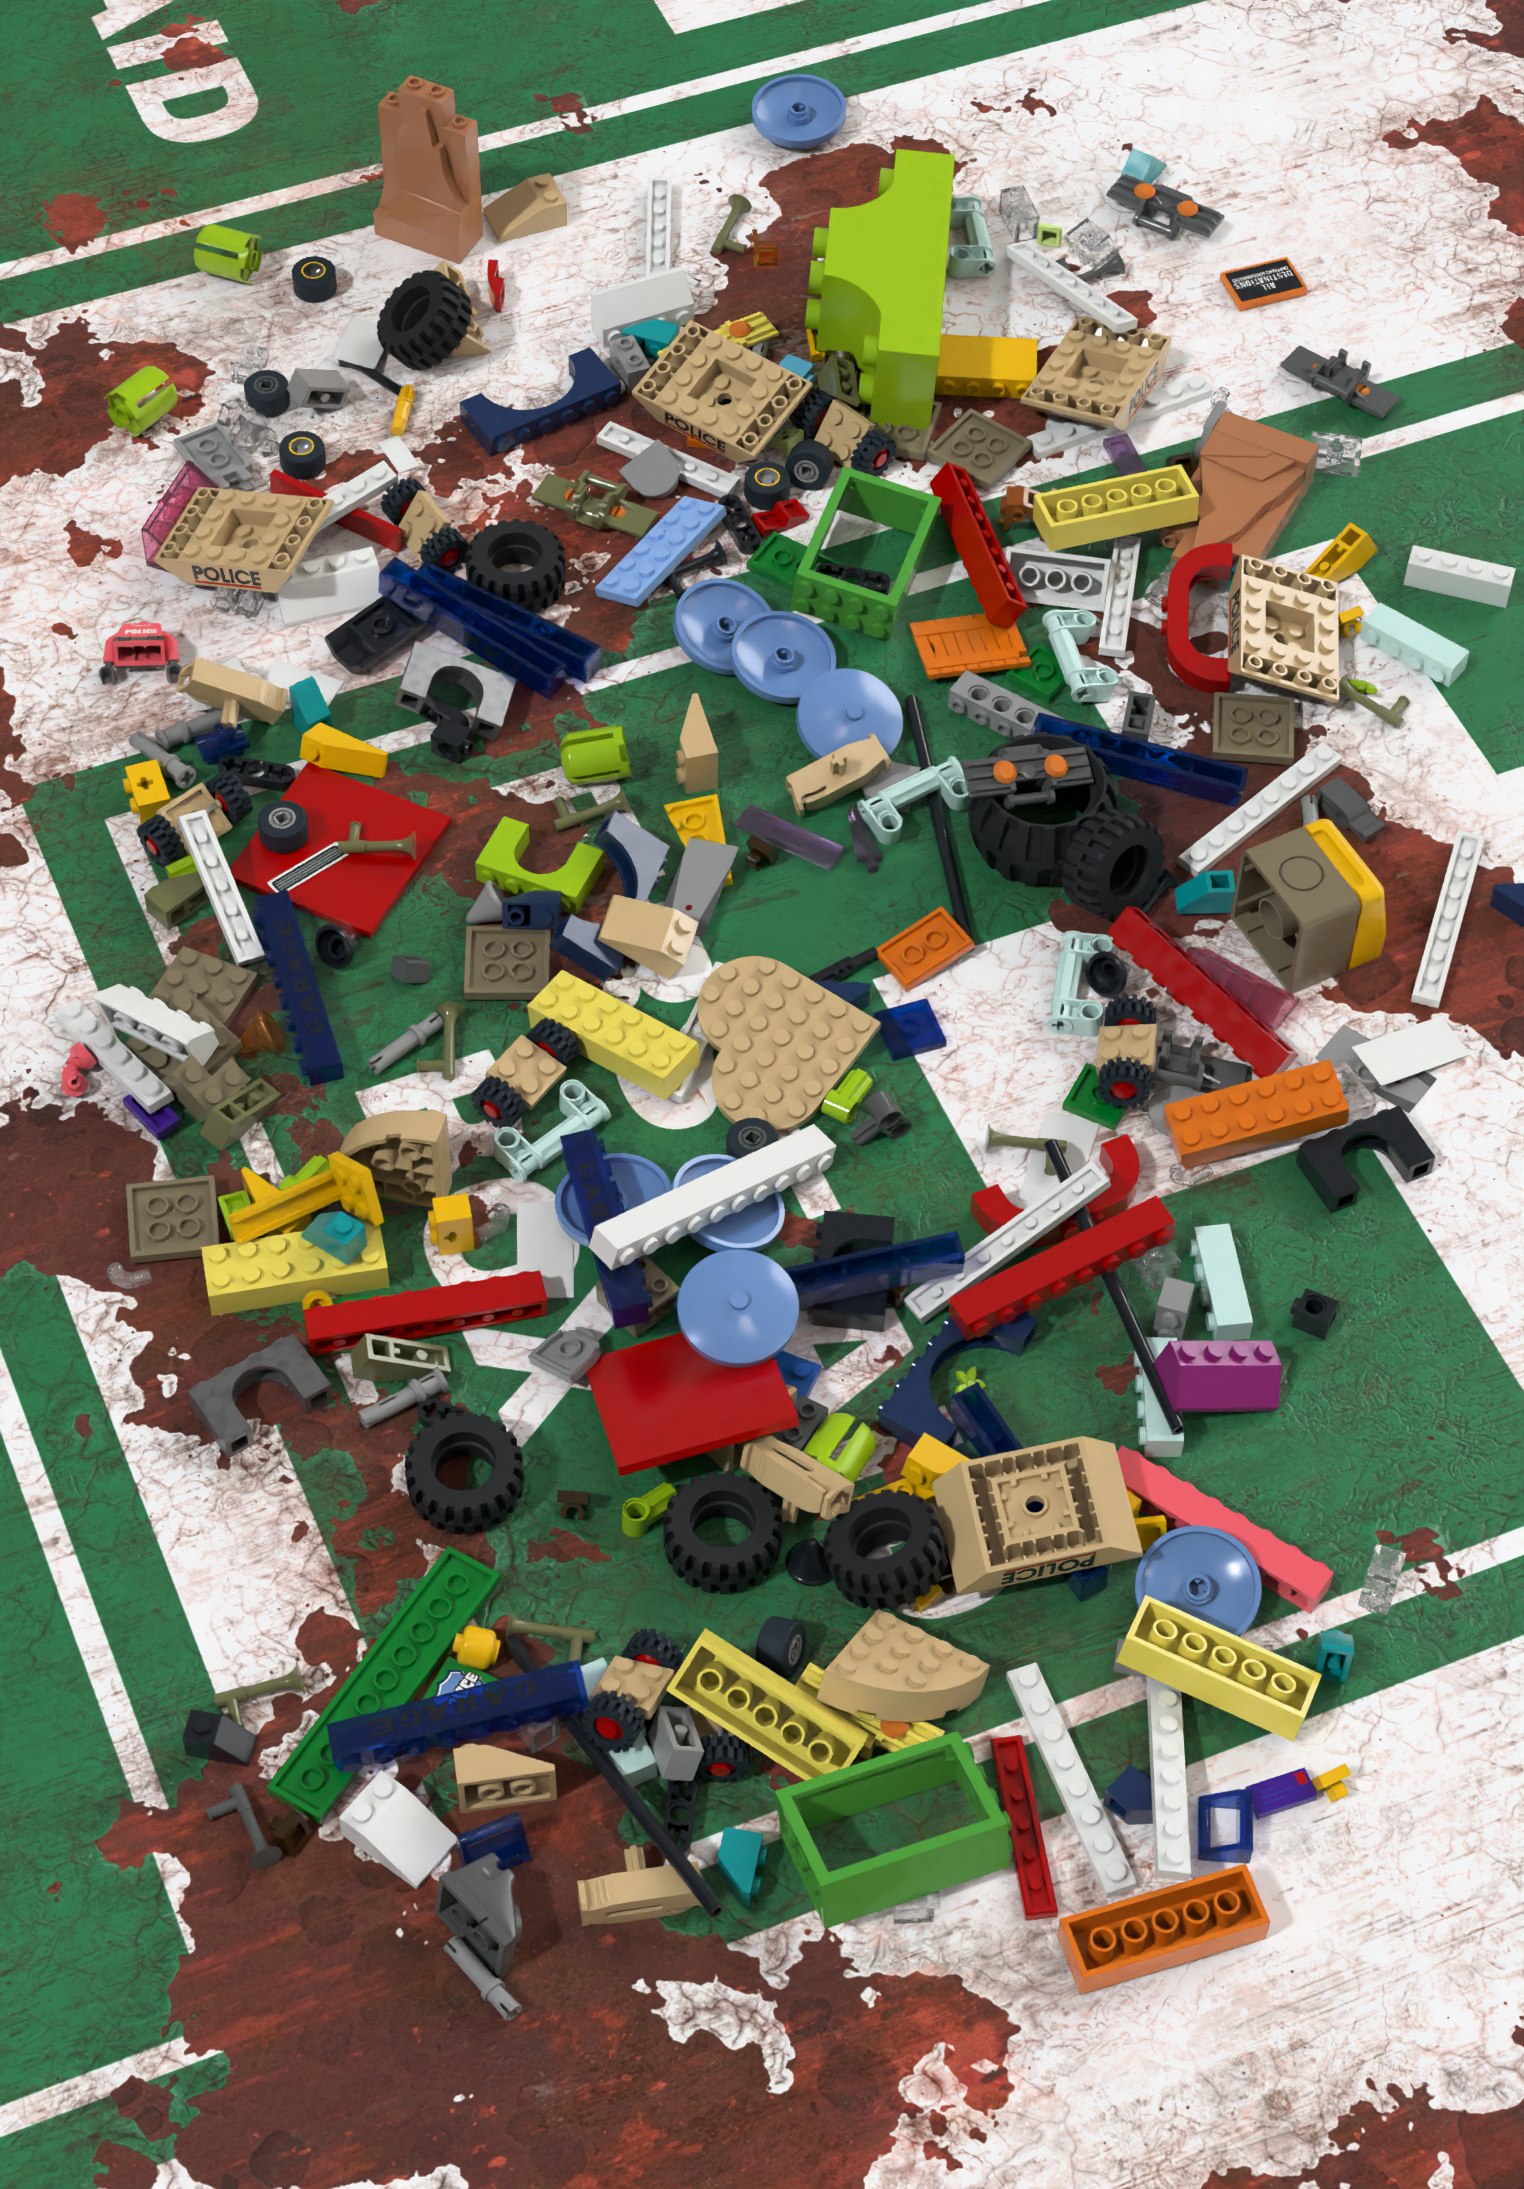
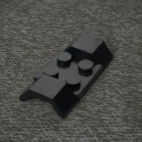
M401 582L325 636V641L333 657L350 673L362 672L378 659L380 661L418 635L420 629L435 619L434 612L430 614L422 606L421 612L406 604L408 602L417 608L414 605H417V603L406 597V594L411 598L412 595L404 582Z

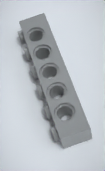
M967 670L949 689L948 708L998 732L1004 737L1012 739L1018 735L1023 734L1027 736L1036 734V732H1047V734L1058 736L1063 734L1072 737V740L1080 744L1084 743L1089 746L1097 758L1102 756L1103 741L1099 735L1093 732L1092 734L1085 733V729H1081L1080 735L1074 733L1073 729L1082 727Z

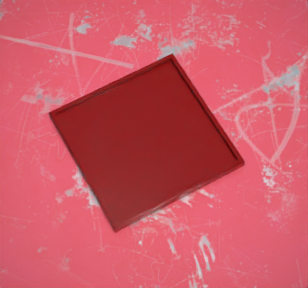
M308 762L280 799L297 803L305 810L308 819L309 835L304 846L290 853H275L268 850L262 844L259 830H257L230 867V871L235 883L239 886L372 938L452 824L451 817ZM353 821H357L362 825L359 840L395 841L408 838L413 831L415 832L417 845L415 860L409 853L402 851L348 853L349 855L281 896L267 884L270 880L334 842L348 841L349 825Z
M682 1332L602 1354L596 1364L586 1372L620 1476L800 1426L797 1412L774 1357L762 1364L751 1367L735 1368L722 1366L707 1360L689 1345Z

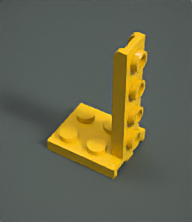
M338 1151L327 1155L331 1169L227 1215L235 1242L238 1244L246 1243L340 1200L343 1209L375 1227L384 1223L371 1170Z

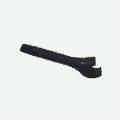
M338 359L340 367L358 370L397 396L399 395L402 387L377 370Z

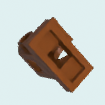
M1020 485L1007 486L1006 497H1001L999 514L1004 515V517H999V524H1004V532L1007 531L1013 522H1022L1025 519L1034 521V495L1041 494V492ZM1040 533L1039 541H1042V542L1045 543V541H1044V539H1043V537H1042V535H1041V533Z

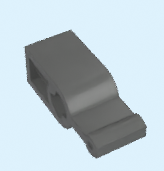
M1339 776L1318 789V807L1341 828H1350L1358 835L1361 841L1366 842L1385 830L1384 822L1376 818L1369 811L1366 801Z

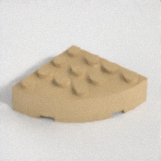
M433 1109L428 1111L400 1110L384 1112L359 1122L346 1134L339 1152L371 1170L378 1197L433 1208V1198L448 1196L452 1185L447 1114Z
M878 1609L825 1669L816 1700L856 1714L857 1710L875 1713V1719L901 1722L934 1720L944 1717L946 1711L953 1709L960 1711L981 1695L991 1665L981 1661L974 1655H969L953 1647L946 1641L924 1632L919 1627L912 1626L896 1618L891 1613Z

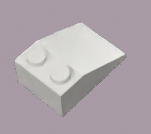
M382 1770L339 1817L341 1834L415 1889L421 1886L459 1842V1839L406 1787Z

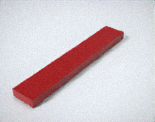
M276 469L270 473V487L273 494L317 498L327 495V493ZM359 508L333 522L396 553L403 548L401 528Z
M1022 1735L990 1739V1749L1003 1811L1007 1812L1012 1825V1830L1008 1831V1835L1013 1845V1852L1011 1853L1025 1921L1058 1917V1908Z

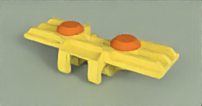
M762 311L734 322L728 320L725 324L720 325L719 329L714 330L715 333L744 348L779 335V332ZM668 347L657 352L659 358Z
M810 1662L795 1686L816 1699L825 1670ZM821 1702L869 1733L860 1752V1757L866 1760L871 1759L875 1745L894 1752L945 1734L944 1730L926 1721L901 1722L875 1719V1713L857 1710V1713L853 1714Z

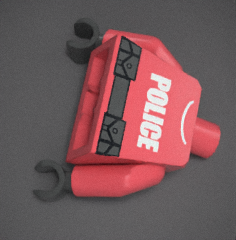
M142 621L139 623L123 624L118 633L109 637L105 642L103 664L105 666L99 670L102 684L104 685V680L108 676H111L113 685L117 683V676L113 665L146 666L166 665V663L169 664L166 669L167 681L171 683L170 676L172 674L179 676L182 669L177 664L179 662L177 641L168 632L162 631L160 623Z

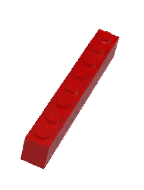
M947 462L929 483L934 496L942 498L940 513L946 521L948 532L952 535L955 548L962 558L963 566L968 572L971 579L970 583L978 595V601L984 609L987 621L994 626L1009 629L1028 607L967 469Z
M1127 906L1107 931L1113 938L1112 943L1122 951L1127 950L1133 956L1131 960L1143 970L1146 968L1152 973L1153 976L1151 978L1156 984L1162 988L1167 987L1173 993L1171 997L1178 1004L1189 1007L1193 1011L1191 1014L1193 1018L1213 1029L1212 1035L1224 1044L1227 1042L1233 1048L1232 1053L1239 1060L1250 1063L1254 1067L1252 1071L1259 1078L1285 1072L1299 1054L1138 907Z
M1156 1195L948 1298L949 1315L967 1341L974 1337L984 1336L990 1329L1000 1324L1010 1323L1016 1316L1026 1311L1036 1310L1042 1303L1054 1297H1062L1070 1289L1080 1284L1086 1285L1096 1276L1106 1271L1112 1272L1122 1263L1130 1259H1138L1152 1248L1168 1244L1175 1238V1220Z
M540 1270L533 1272L523 1271L515 1275L493 1276L485 1280L463 1281L455 1285L433 1286L425 1290L404 1291L400 1294L374 1296L370 1299L359 1301L349 1300L329 1306H314L303 1310L304 1330L310 1356L353 1349L365 1333L409 1340L547 1316L548 1299Z

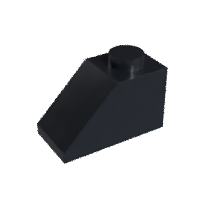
M192 1709L183 1734L186 1756L246 1767L250 1765L257 1741V1735L223 1715Z

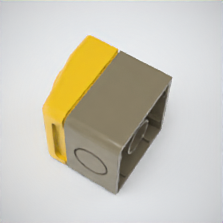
M1319 819L1242 851L1230 918L1289 995L1341 974L1347 969L1350 970L1374 960L1381 955L1387 931L1384 888L1332 821Z

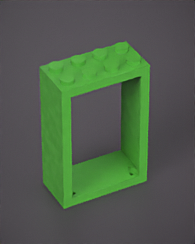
M843 466L797 570L789 609L889 641L934 534L942 498ZM838 510L915 535L890 596L812 571Z
M958 1731L775 1791L780 1836L825 1929L1010 1867L1009 1853L1013 1852V1845L1008 1835V1831L1012 1830L1010 1818L1006 1811L1001 1812L996 1791L994 1788H988L983 1767L981 1765L976 1766L970 1743H964ZM956 1780L979 1821L978 1823L831 1872L827 1871L808 1831L809 1829Z

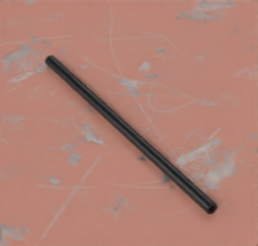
M909 695L905 698V705L919 766L922 771L933 766L918 697ZM936 790L926 796L953 915L956 923L974 942L940 792Z
M1051 1139L1045 1142L1044 1148L1061 1184L1072 1176V1172L1058 1141ZM1086 1205L1074 1213L1082 1232L1095 1226ZM1116 1270L1112 1272L1106 1271L1101 1276L1173 1435L1181 1434L1186 1430V1426L1180 1413L1173 1411L1154 1364L1156 1359Z
M509 1637L503 1646L526 1677L537 1685L539 1694L710 1917L714 1918L720 1915L724 1910L720 1900L602 1747L594 1745L596 1742L594 1738L589 1740L586 1737L589 1732H583L582 1726L584 1724L581 1723V1720L517 1637Z

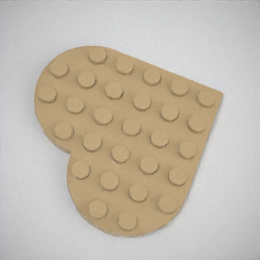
M761 956L737 958L717 968L704 982L697 1002L700 1029L709 1044L719 1052L713 1065L711 1079L712 1091L719 1110L733 1124L745 1118H759L769 1122L776 1132L786 1130L790 1132L807 1123L820 1109L827 1094L832 1089H835L881 1028V1022L780 961Z

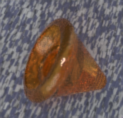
M258 1009L240 1037L243 1047L239 1052L284 1051L285 1039L278 1023L268 1011Z

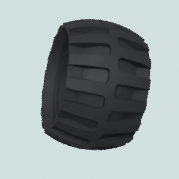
M1036 732V734L1027 736L1022 734L1013 737L1006 744H1000L990 753L988 758L997 757L998 751L1003 748L1040 744L1043 749L1049 750L1085 746L1094 783L1054 789L1056 798L1072 804L1081 815L1074 821L1063 824H1034L1018 819L1007 812L1001 795L969 798V828L974 844L986 864L991 869L995 868L1000 872L1003 878L1011 882L1015 880L1024 883L1025 886L1036 887V885L1056 887L1063 883L1062 874L1064 870L1062 869V863L1066 859L1067 854L1065 851L1067 846L1071 845L1074 833L1079 832L1081 825L1086 820H1091L1092 815L1107 809H1117L1116 792L1104 762L1101 758H1097L1093 750L1086 744H1080L1072 740V737L1063 734L1060 736L1047 734V732ZM1033 781L1017 783V790L1013 795L1041 792L1042 790L1040 786H1034Z

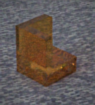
M752 229L753 267L778 266V241H758L757 229Z

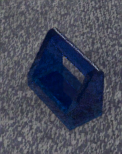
M1237 1789L1199 1796L1198 1859L1202 1861L1249 1864L1253 1852V1790ZM1211 1808L1236 1809L1235 1844L1211 1848Z
M518 1811L456 1836L458 1858L462 1867L489 1853L496 1854L501 1860L497 1864L499 1870H506L531 1860V1853Z

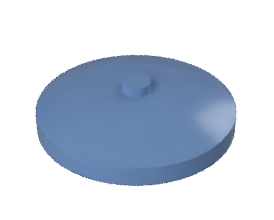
M790 74L775 78L763 85L757 91L752 101V121L757 131L767 140L785 147L806 148L825 143L839 133L846 120V101L842 92L828 80L814 75Z
M722 578L707 579L692 585L683 593L674 610L673 630L677 642L684 653L696 664L714 673L735 675L730 661V649L737 629L750 617L772 610L757 592L742 583Z
M768 611L750 617L737 629L731 644L730 661L739 681L752 693L772 702L795 704L799 702L801 695L811 681L825 672L835 670L836 653L825 631L810 619L787 611Z
M843 668L825 672L809 683L797 705L796 725L805 747L818 760L847 744L868 739V735L872 732L876 735L887 755L890 756L901 738L903 716L897 698L886 684L867 672Z
M627 1153L599 1155L578 1164L560 1182L555 1195L557 1219L563 1231L571 1239L589 1247L594 1231V1223L601 1224L669 1192L671 1183L665 1172L658 1165L644 1157ZM582 1163L591 1164L594 1167L593 1176L591 1177L590 1173L592 1168L581 1169L580 1173H587L588 1178L581 1177L578 1173V1167ZM582 1184L599 1186L601 1193L587 1201L585 1195L589 1191L588 1188L582 1187ZM604 1202L608 1215L605 1217L597 1216L592 1220L591 1213L595 1209L589 1210L588 1206ZM603 1207L598 1208V1209H599V1212H603V1211H604V1210H603Z
M708 1154L693 1158L679 1169L672 1182L670 1191L738 1159L722 1154ZM777 1191L760 1202L756 1201L746 1206L740 1212H733L723 1217L720 1221L712 1222L702 1227L696 1233H689L688 1235L705 1247L717 1252L736 1249L754 1252L762 1251L772 1244L783 1226L785 1209L782 1197Z
M726 1250L704 1258L689 1271L679 1290L677 1317L685 1339L701 1356L722 1366L735 1368L751 1367L772 1359L787 1346L797 1326L799 1299L794 1283L779 1264L769 1257L754 1251Z
M1185 1526L1164 1534L1145 1552L1136 1573L1135 1598L1138 1610L1145 1595L1238 1637H1241L1252 1624L1261 1601V1577L1250 1552L1232 1535L1209 1526Z

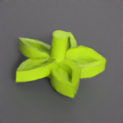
M1348 678L1349 683L1356 687V689H1359L1360 693L1363 694L1364 691L1369 694L1377 693L1378 689L1375 685L1364 680L1356 679L1355 681Z
M976 1366L970 1368L967 1374L963 1371H955L960 1382L955 1388V1394H964L970 1402L975 1403L978 1397L977 1390H981L986 1386L982 1380H975Z

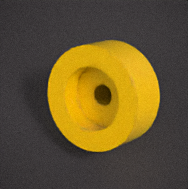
M312 1290L302 1300L303 1310L318 1305H333L331 1297L323 1290Z

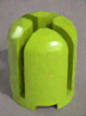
M216 224L206 225L198 233L195 242L239 253L238 258L194 248L193 257L195 265L203 272L250 284L252 282L248 281L253 271H259L263 250L258 249V239L262 238L259 235L245 233Z
M146 366L104 397V399L108 398L110 408L107 410V413L119 429L125 427L134 434L131 437L139 436L176 406L178 395L174 383L162 387L139 405L136 404L169 378L164 371L155 366Z
M623 725L568 733L563 737L560 743V757L565 778L571 785L584 786L630 777L631 767Z
M833 1413L823 1420L802 1452L854 1483L875 1452L876 1439L870 1428L862 1422L836 1461L832 1460L831 1457L856 1417L846 1413Z

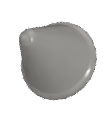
M488 880L485 882L484 888L467 914L466 921L469 924L503 921L502 901L506 897L493 881Z

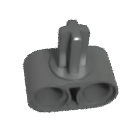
M880 1090L873 1093L865 1102L871 1118L851 1132V1137L859 1146L863 1145L880 1131L894 1140L905 1136L910 1131L912 1124L887 1091Z

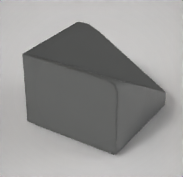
M395 954L392 958L390 974L403 983H427L429 981L431 963L418 955Z

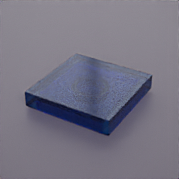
M927 998L874 1012L873 1018L881 1022L879 1032L893 1061L944 1048L947 1045V1040Z

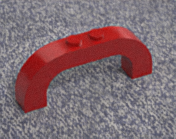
M1232 543L1202 545L1182 556L1172 569L1167 596H1162L1161 612H1166V619H1161V635H1165V652L1169 665L1184 683L1202 692L1212 694L1214 692L1228 693L1230 672H1228V658L1208 657L1199 653L1192 646L1189 640V592L1193 586L1203 580H1230Z
M1127 1134L1101 1144L1099 1161L1110 1178L1111 1186L1086 1204L1095 1226L1124 1212L1135 1196L1140 1164L1137 1150ZM998 1184L973 1193L971 1196L970 1211L978 1224L989 1235L1024 1211L1009 1202ZM1072 1214L1027 1248L1048 1246L1081 1233L1082 1231L1075 1215Z

